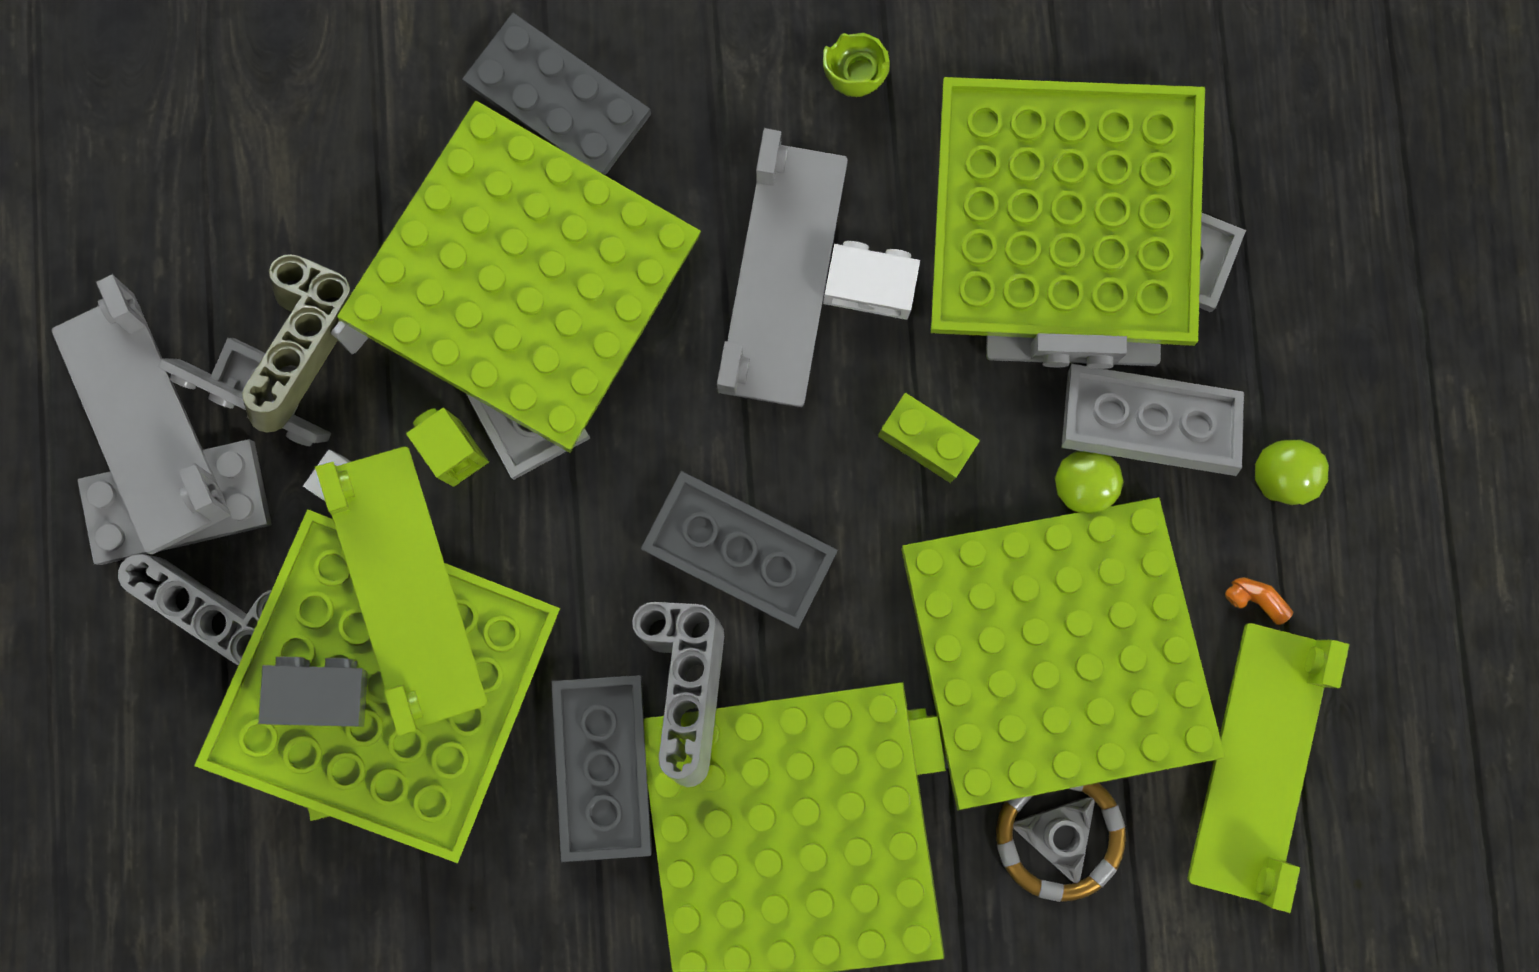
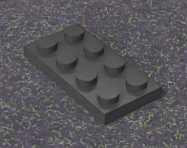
M515 13L511 14L462 79L467 87L532 133L604 175L608 173L651 115L650 108Z
M682 471L641 547V550L796 629H799L838 551Z
M642 675L552 681L561 862L651 856L652 842L644 734Z

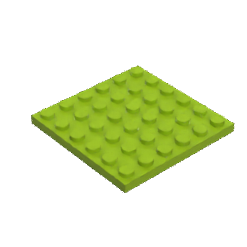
M944 77L931 333L1035 338L1038 333L1127 336V342L1195 346L1198 342L1205 87Z
M475 101L337 317L339 321L346 323L354 330L570 453L699 238L701 231L480 102Z
M1159 497L1110 506L1096 513L1086 514L1085 512H1078L902 546L901 550L957 810L1225 758Z
M307 509L194 766L458 863L560 608L445 563L485 692L487 704L484 707L419 727L417 731L398 737L384 693L385 686L334 521L329 517ZM276 657H303L310 660L309 667H325V658L354 659V661H357V668H363L368 672L364 727L258 724L262 665L275 666Z
M904 682L716 708L709 771L706 778L700 784L693 787H684L677 784L662 771L659 765L664 716L644 718L647 784L673 972H835L944 959V948ZM699 711L684 713L681 718V726L688 727L694 724L698 719ZM680 738L679 740L685 745L686 740ZM686 755L685 761L677 762L676 767L682 771L683 765L691 764L692 758Z

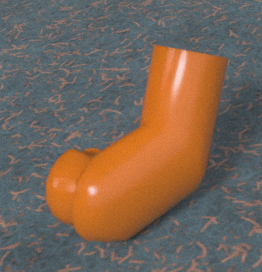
M1241 577L1232 581L1233 586L1226 590L1225 597L1233 606L1244 608L1250 600L1259 604L1276 625L1287 622L1293 615V610L1271 585Z

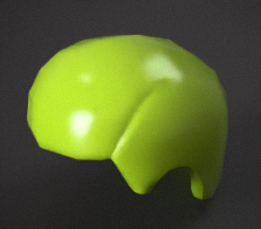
M842 33L832 47L825 46L823 50L825 75L834 89L846 96L862 97L873 92L884 82L889 73L890 60L888 51L878 38L866 33L849 35Z
M1302 440L1277 441L1264 448L1255 463V481L1263 495L1269 500L1289 505H1304L1318 498L1328 483L1329 465L1325 455L1313 444Z
M1079 450L1071 453L1061 461L1055 476L1057 494L1065 505L1075 512H1085L1086 514L1096 513L1112 506L1120 496L1124 483L1120 465L1112 456Z

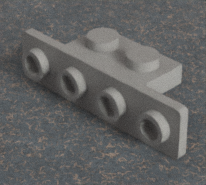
M1038 333L1035 338L986 336V358L995 361L1043 362V366L1066 367L1069 366V363L1087 364V367L1092 369L1112 368L1113 365L1156 366L1161 361V344L1127 342V336Z
M227 338L212 374L181 359H161L158 367L171 373L169 379L182 387L195 389L197 386L210 392L208 399L216 404L227 408H234L236 405L246 410L242 392L265 353L235 338ZM290 365L283 367L280 371L291 372L296 368ZM296 409L283 427V429L288 431L286 434L287 438L305 446H311L312 443L327 442L331 436L329 431L294 415Z

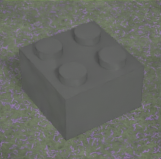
M276 657L275 666L262 665L258 724L364 727L368 672L363 668H357V661H354V659L325 658V667H309L310 660L303 657Z

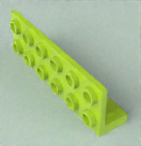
M397 448L336 466L334 462L315 466L328 512L332 515L385 686L384 693L398 737L417 731L419 727L486 706L485 692L409 448Z
M1252 623L1244 626L1220 732L1225 758L1214 760L1187 877L1189 883L1259 901L1273 909L1291 912L1300 867L1286 862L1324 687L1340 688L1350 644L1335 640H1315Z

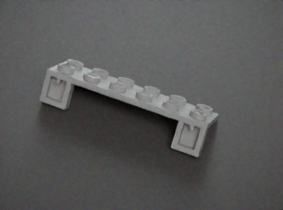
M764 128L756 169V189L728 341L724 343L717 388L718 393L803 407L848 159L842 155L781 145V131Z
M112 274L96 282L103 299L98 300L99 306L55 326L52 329V333L145 552L154 554L231 516V513L177 390L169 379V372L158 367L162 356L134 293Z

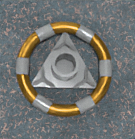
M1099 783L1070 788L1071 790L1082 791L1090 797H1085L1016 821L1017 813L1032 796L1004 802L997 821V848L1003 866L1012 879L1023 889L1043 899L1057 902L1073 901L1089 896L1103 888L1116 873L1125 850V824L1118 804L1111 794ZM1096 802L1101 808L1109 831V845L1104 859L1087 878L1080 881L1094 804ZM1013 829L1073 883L1063 885L1040 880L1028 872L1020 862L1013 840Z

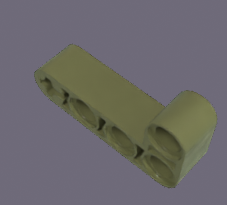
M292 254L276 258L269 269L276 301L280 306L292 312L242 392L249 421L253 427L263 432H275L283 428L289 421L337 342L331 331L338 323L337 315L351 295L349 283L344 276ZM289 281H299L298 283L293 285L285 284ZM331 297L340 298L334 302L324 301ZM308 331L319 332L318 334L310 337L302 336L304 333ZM285 366H297L291 372L280 371Z

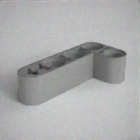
M135 554L127 557L121 563L118 570L119 582L127 592L236 665H239L272 591L269 590L263 593L246 614L160 557ZM147 568L146 573L148 576L163 583L161 585L145 583L147 577L142 574L143 570ZM185 588L189 593V603L181 611L177 607L176 596L181 589ZM221 612L225 616L226 627L220 635H217L212 629V620L217 613Z
M646 603L639 607L632 620L636 635L653 651L672 653L659 751V765L662 771L677 784L684 787H693L700 784L706 778L710 766L724 644V629L716 616L706 606L686 603ZM662 619L666 620L662 632L657 635H649V629L654 622ZM709 622V628L705 635L698 638L691 636L692 630L697 624ZM700 664L704 665L703 675L694 682L686 681L687 672L691 667ZM689 709H699V716L696 722L691 726L682 727V715ZM680 738L686 740L685 745L679 740ZM686 755L692 758L691 764H684L682 771L676 767L677 762L685 761Z

